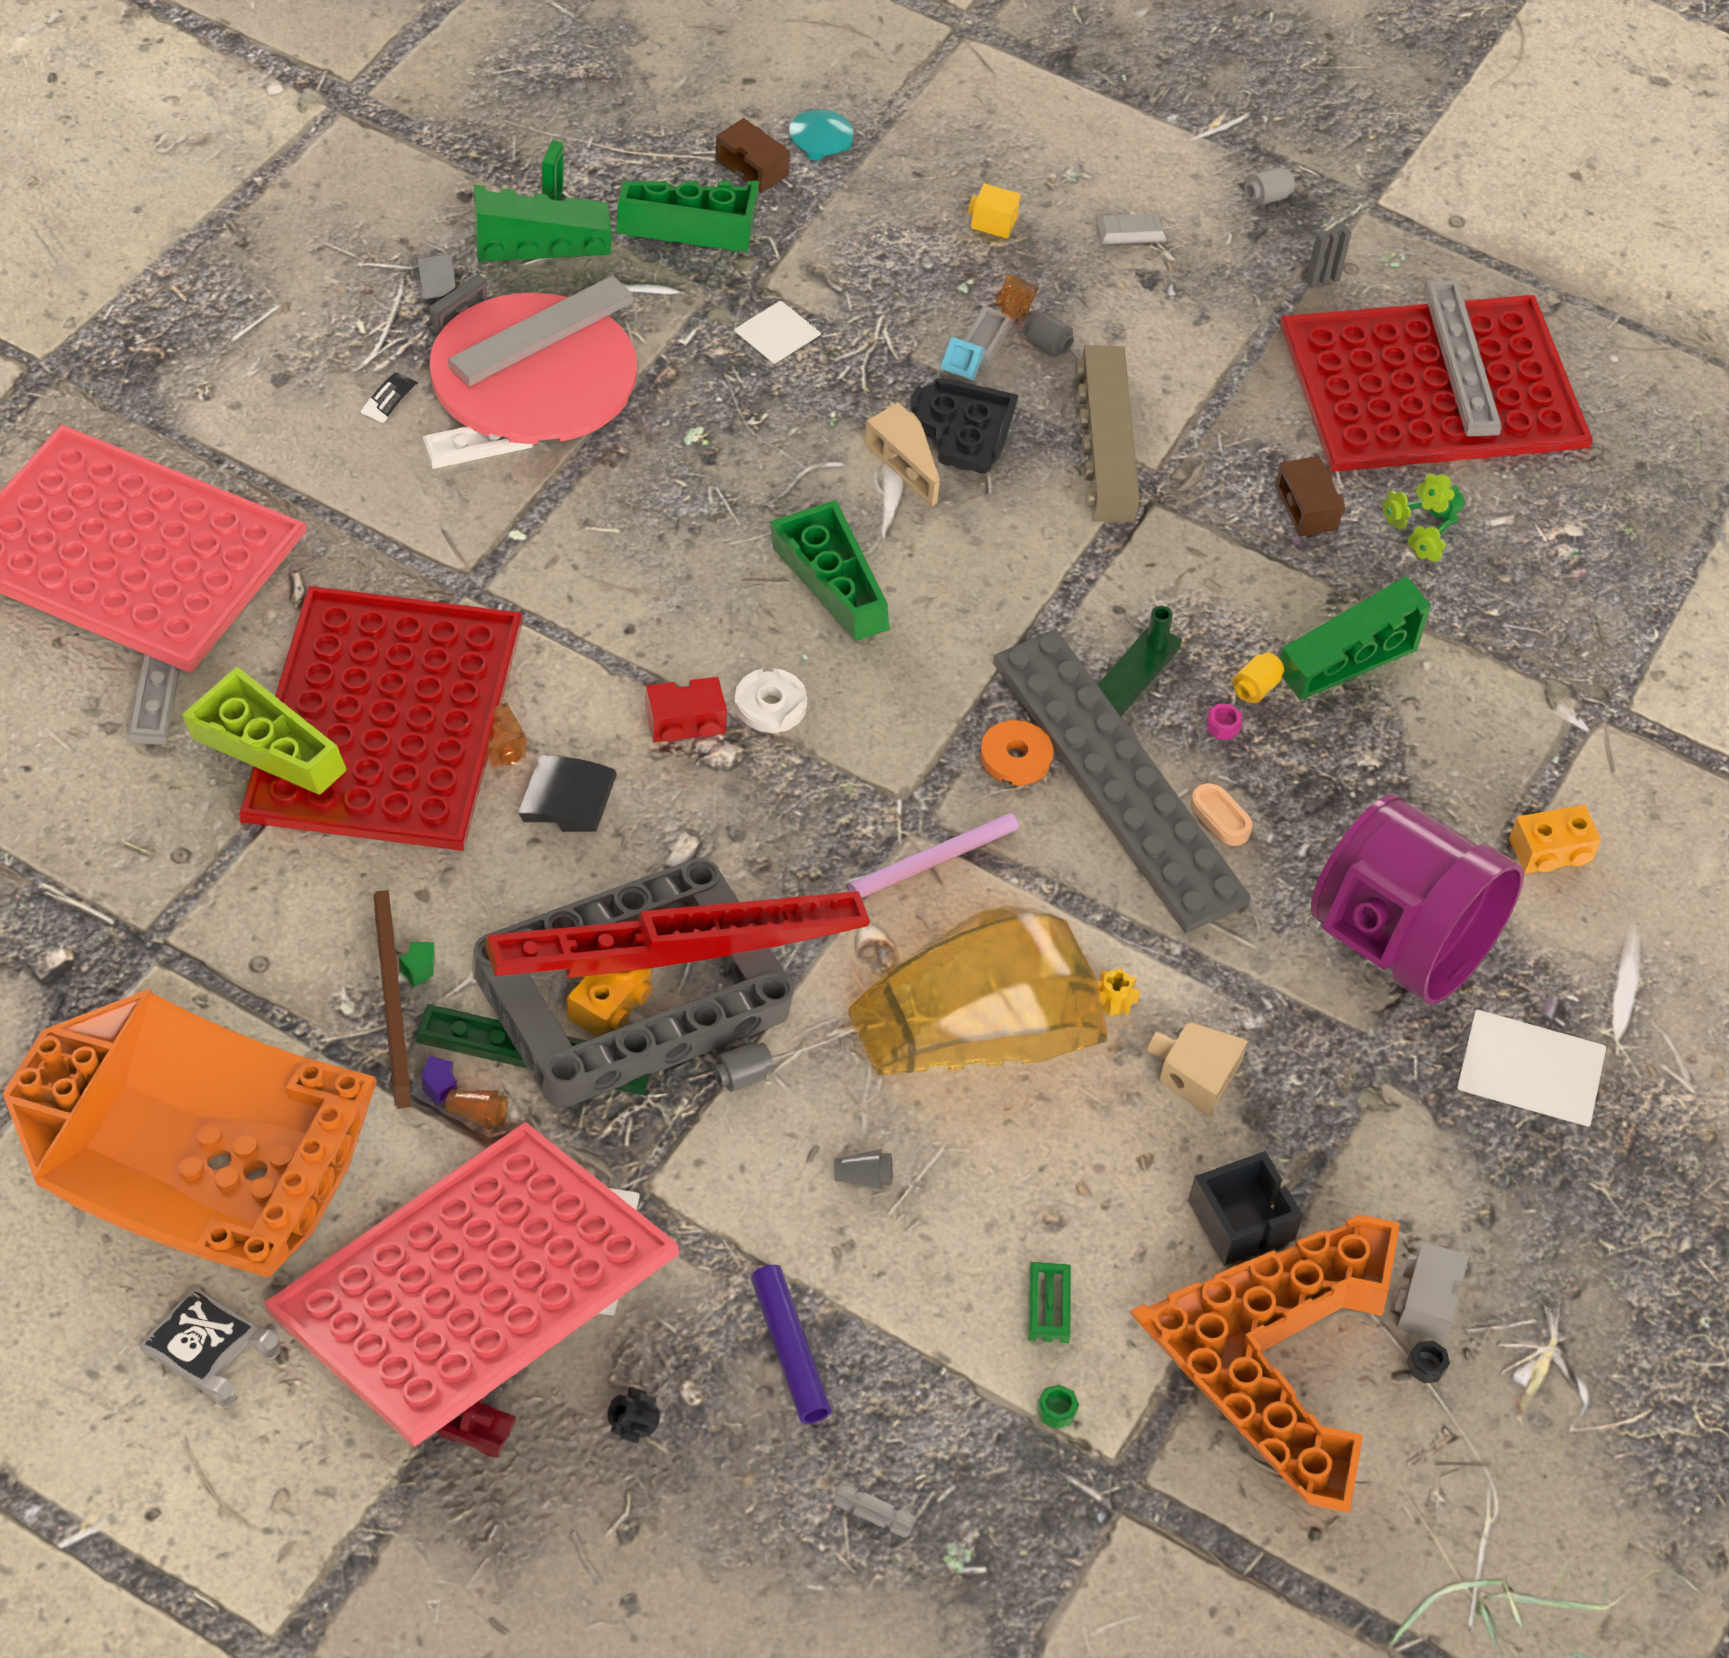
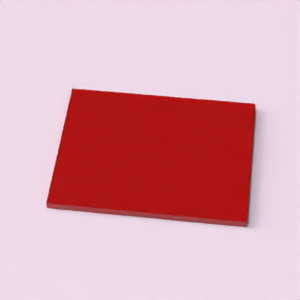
M1535 295L1464 300L1502 426L1499 435L1466 436L1428 304L1282 316L1280 326L1330 472L1591 448L1592 436Z
M308 586L275 697L337 745L347 771L319 795L253 766L239 812L240 822L464 851L523 623V614L514 611Z

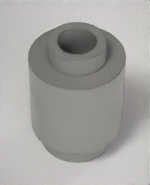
M1280 167L1251 174L1248 176L1245 184V194L1256 206L1286 199L1295 189V180L1291 171Z

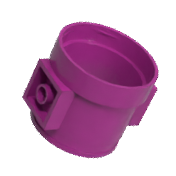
M1389 794L1368 807L1351 825L1333 850L1316 883L1311 900V914L1314 919L1323 923V930L1381 969L1389 968L1392 970L1393 979L1397 984L1427 1004L1434 1005L1454 993L1470 977L1489 953L1516 906L1523 886L1524 870L1521 865L1490 845H1477L1443 822L1435 820L1415 806L1408 805L1400 796Z

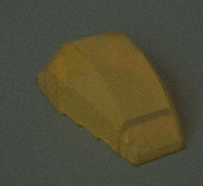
M1003 906L983 910L958 923L898 964L864 992L848 1009V1015L876 1075L927 1072L928 1067L948 1066V1070L964 1069L965 1064L986 1063L987 1067L1003 1066L1004 1061L1021 1060L1022 1064L1038 1063L1104 1043L1108 1037L1097 979L1067 921L1050 913L1023 906Z

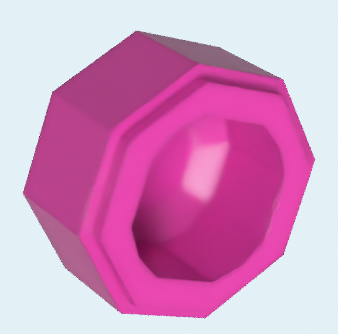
M1232 704L1215 705L1207 714V731L1216 739L1231 740L1241 731L1242 713Z

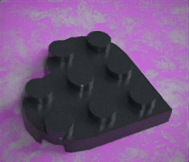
M939 378L935 379V384L927 385L922 389L918 386L911 395L910 412L915 414L919 422H921L924 433L936 437L935 448L938 452V461L941 464L954 466L961 470L987 473L1003 453L1019 395L952 379Z

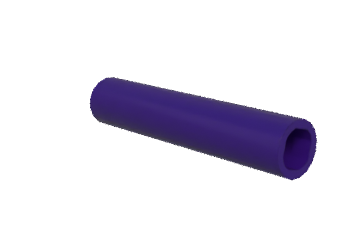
M779 1265L763 1266L752 1273L751 1282L799 1420L803 1424L820 1422L831 1414L832 1409L785 1276Z

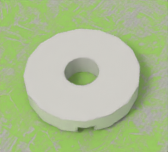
M773 668L772 672H763V669L755 670L743 677L737 685L734 706L738 717L753 729L768 733L787 731L799 724L806 714V689L804 684L795 675L782 669ZM775 696L780 701L775 704H769L764 702L762 698Z

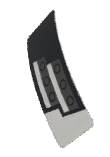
M395 372L371 396L361 410V413L384 423L398 403L418 382Z

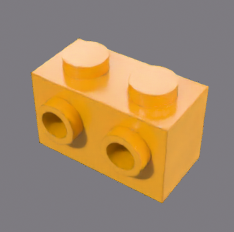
M1585 804L1518 816L1509 836V841L1525 874L1537 871L1544 873L1555 868L1570 865H1585L1594 860L1602 840Z
M652 968L585 976L567 997V1019L596 1037L625 1027L631 1011L638 1004L640 1006L643 1005L652 993Z

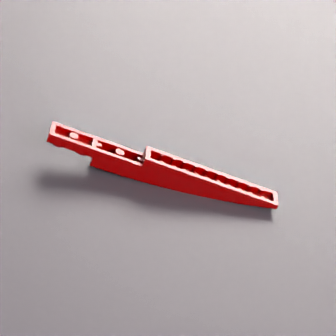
M859 891L641 911L638 921L488 935L485 947L494 976L565 969L567 978L670 966L772 948L869 926L870 919Z

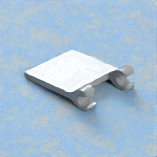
M194 1287L140 1345V1350L203 1390L218 1405L226 1409L237 1400V1395L233 1393L235 1389L233 1383L219 1375L248 1344L268 1360H273L280 1353L281 1347L277 1345L279 1338L274 1332L254 1325Z

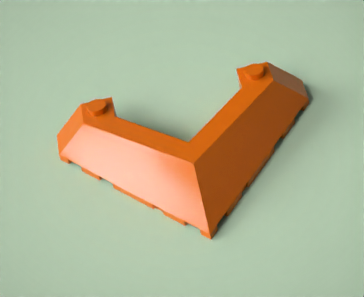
M1360 1214L1346 1220L1343 1226L1328 1232L1325 1229L1297 1240L1295 1246L1278 1253L1273 1250L1215 1274L1213 1279L1204 1283L1196 1282L1167 1294V1299L1148 1307L1143 1304L1130 1310V1315L1309 1505L1350 1513L1363 1435L1321 1426L1312 1413H1307L1296 1398L1297 1393L1278 1368L1274 1369L1262 1352L1340 1308L1382 1316L1389 1291L1400 1228L1399 1222Z

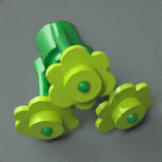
M1435 474L1426 475L1425 482L1420 483L1416 489L1417 496L1423 500L1408 503L1405 493H1396L1393 490L1388 492L1387 499L1382 502V509L1390 526L1395 525L1399 530L1407 527V518H1410L1411 510L1424 508L1430 510L1431 514L1435 517L1444 519L1437 528L1429 526L1425 529L1422 526H1417L1414 529V534L1408 538V544L1413 550H1416L1417 557L1420 559L1428 558L1432 562H1437L1442 558V551L1446 548V543L1440 539V536L1450 525L1458 522L1457 514L1464 508L1462 493L1459 491L1458 486L1450 487L1451 479L1446 474L1438 476Z

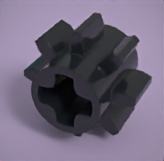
M634 1387L629 1388L627 1396L622 1394L615 1396L610 1402L607 1411L608 1421L613 1425L611 1433L618 1434L620 1439L633 1443H638L640 1434L650 1436L656 1430L660 1421L659 1408L654 1405L657 1399L647 1395L646 1391Z

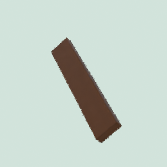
M389 890L375 891V894H373L394 1105L397 1106V1109L411 1107L410 1083Z

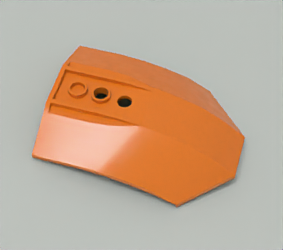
M150 988L43 1029L2 1094L37 1185L76 1208L127 1231L194 1256L269 1278L314 1233L349 1169L377 1081L374 1076L306 1058L229 1030L153 994ZM225 1154L231 1157V1162L227 1167L219 1170H213L209 1167V1162L217 1155ZM262 1169L267 1171L264 1177L258 1178L255 1181L247 1179V1176L255 1170Z

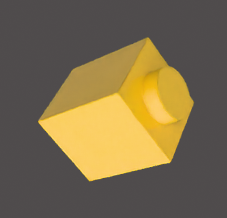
M984 183L979 195L973 194L969 204L968 214H972L971 229L1008 239L1018 218L1021 194Z

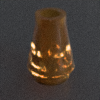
M451 1089L446 1099L445 1108L447 1113L456 1114L484 1128L491 1129L493 1126L501 1127L508 1111L507 1096L500 1095L498 1090L459 1091Z

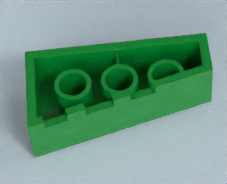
M623 181L618 200L616 233L631 237L659 239L664 242L693 244L698 247L720 248L732 252H748L757 212L759 181H747V186H732L731 181H718L717 186H698V181H685V183L677 187H670L667 181Z
M474 185V234L478 262L611 255L612 230L607 202L565 197L563 201L549 198L548 194L535 193L534 197L516 195L515 190L502 188L499 193L486 191V186Z
M837 500L770 521L773 549L856 641L890 630L888 603Z
M1406 575L1297 640L1285 645L1280 655V660L1284 665L1282 678L1299 700H1303L1418 650L1431 604Z

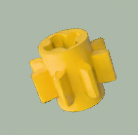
M1122 968L1109 972L1102 970L1100 980L1093 981L1091 994L1096 996L1094 1007L1101 1008L1109 1017L1121 1013L1128 1015L1131 1004H1138L1140 991L1134 989L1137 978L1135 976L1130 977L1128 973L1122 971Z

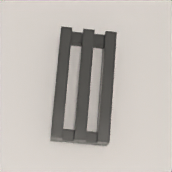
M1347 226L1317 233L1306 277V282L1310 288L1317 287L1318 281L1322 285L1328 284L1330 278L1334 282L1340 281L1352 234ZM1323 258H1324L1325 260H1324L1323 268H1322V271H1321V266H1322V262H1323Z
M476 274L430 306L429 312L432 314L429 317V322L432 323L430 332L438 336L448 322L459 313L475 304L486 301V279L480 274Z

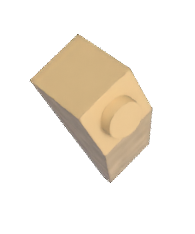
M898 402L868 419L866 422L864 444L931 506L937 504L940 478L921 422H919L915 414L907 411Z

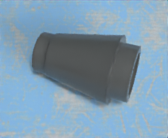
M882 1149L843 1156V1158H835V1182L882 1189L883 1185H892V1153H882Z

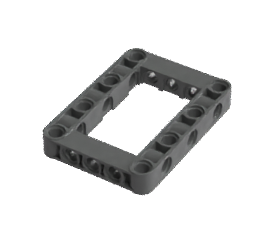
M703 858L692 859L491 932L477 940L473 954V977L548 1103L558 1107L571 1106L625 1085L631 1080L640 1079L645 1074L651 1075L786 1021L790 1012L794 986L770 948L721 957L725 963L724 970L728 975L732 974L737 984L575 1046L571 1045L529 973L494 976L485 947L488 935L631 922L639 920L641 911L739 902L714 862Z

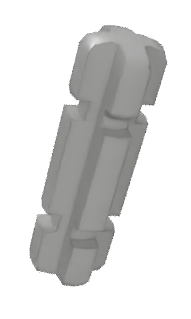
M847 1483L839 1486L833 1501L836 1506L846 1511L852 1509L855 1515L882 1528L888 1526L891 1528V1532L901 1537H907L912 1531L915 1524L914 1515L902 1509L896 1511L895 1506L866 1492L860 1494L858 1493L859 1489Z

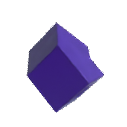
M429 1056L422 1074V1090L436 1106L457 1094V1080L453 1077L452 1061Z

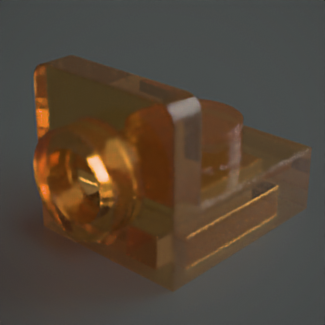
M1008 275L996 300V304L1002 307L1001 313L1011 318H1026L1039 287L1015 275Z
M507 703L493 707L496 723L491 724L494 740L488 743L489 763L492 769L502 765H512L521 758L526 757L525 733Z

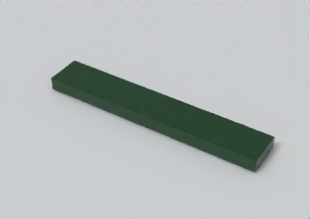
M427 1004L416 1033V1043L527 1068L499 1020ZM567 1036L572 1046L587 1041ZM645 1074L640 1079L631 1080L627 1084L615 1089L645 1096L651 1075Z

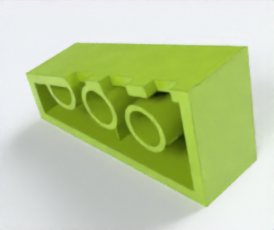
M235 667L182 714L193 740L320 795L347 771L336 744L239 667Z

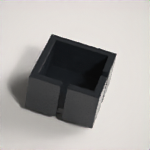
M1266 1151L1194 1177L1188 1202L1224 1266L1256 1255L1259 1245L1264 1252L1296 1239L1303 1214L1287 1186L1280 1188L1282 1178Z

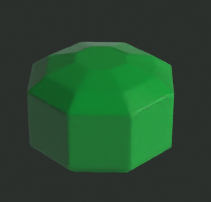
M1058 1384L1044 1388L1038 1400L1036 1410L1042 1423L1054 1429H1059L1072 1424L1078 1412L1079 1402L1073 1390Z

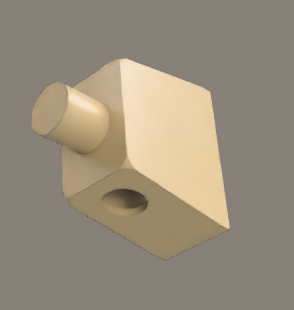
M1191 1022L1184 1026L1177 1040L1156 1031L1150 1041L1147 1052L1165 1060L1160 1076V1081L1164 1086L1204 1113L1212 1116L1242 1063L1248 1041Z

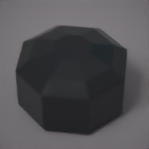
M1435 1341L1418 1342L1407 1358L1410 1374L1422 1383L1439 1382L1450 1365L1447 1349Z

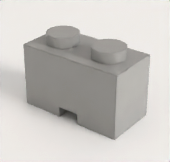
M1422 1241L1417 1255L1409 1253L1403 1272V1277L1409 1279L1407 1289L1400 1287L1394 1306V1311L1401 1312L1397 1328L1445 1342L1453 1322L1459 1298L1457 1292L1464 1279L1469 1255Z

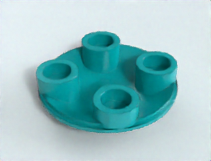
M814 109L796 116L790 124L789 134L793 143L805 151L808 159L818 161L826 155L849 150L852 147L854 130L851 123L841 114L830 110Z

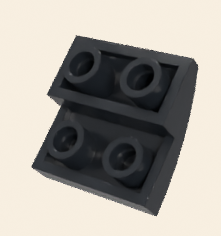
M540 755L518 814L523 822H557L562 832H596L617 773L613 768L591 761L562 756Z

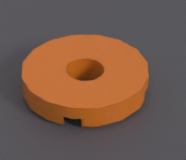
M1009 720L999 722L988 729L982 738L980 760L984 769L994 779L1000 782L1004 779L1012 781L1011 785L1023 786L1033 784L1046 776L1052 764L1054 747L1050 737L1040 727L1027 721ZM1019 749L1026 755L1019 758L1013 757L1008 751Z

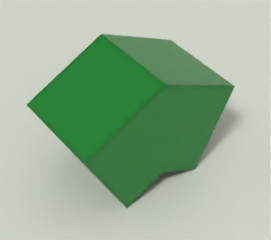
M410 942L409 952L399 957L400 972L413 988L434 976V942Z

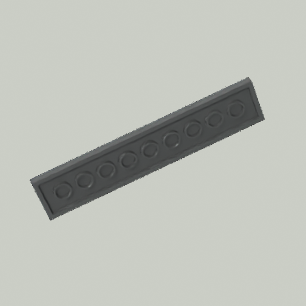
M1057 629L994 655L993 664L1037 726L1050 737L1054 750L1185 934L1249 905L1250 894Z

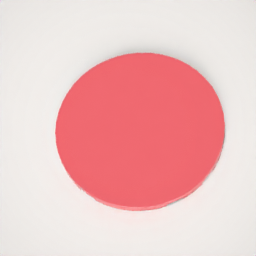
M517 293L491 298L475 304L450 320L441 330L433 344L430 354V375L433 390L438 401L452 417L466 427H470L485 436H489L491 433L509 438V442L538 444V440L557 438L559 442L581 437L601 428L622 411L627 404V399L632 390L635 389L637 379L636 353L631 340L622 327L610 316H606L469 387L448 368V358L568 298L547 293Z

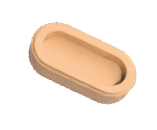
M1207 783L1198 786L1194 790L1191 799V809L1219 841L1226 845L1238 846L1244 844L1249 839L1252 830L1251 818L1222 787Z

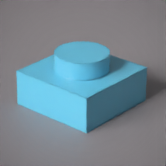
M951 336L940 369L974 381L985 348Z

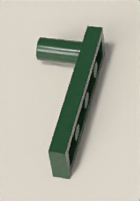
M1156 606L1152 609L1148 628L1098 684V687L1120 717L1181 648L1182 639L1170 633L1173 613L1166 606Z

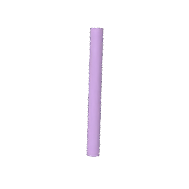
M1006 814L848 884L849 891H859L861 898H864L1019 829L1018 821L1014 814Z

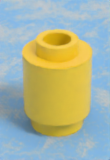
M1269 652L1256 655L1233 677L1232 682L1236 695L1241 700L1249 703L1260 702L1282 680L1284 673L1283 663L1276 655Z

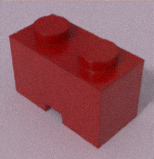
M718 676L689 680V686L677 688L675 682L646 685L645 711L653 743L663 741L674 742L679 739L701 736L711 737L716 734L726 733L727 708Z

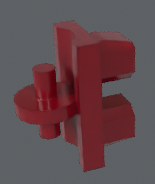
M482 1398L435 1432L440 1434L442 1438L452 1442H460L479 1450L482 1454L498 1458L516 1423V1416L483 1404L484 1400Z

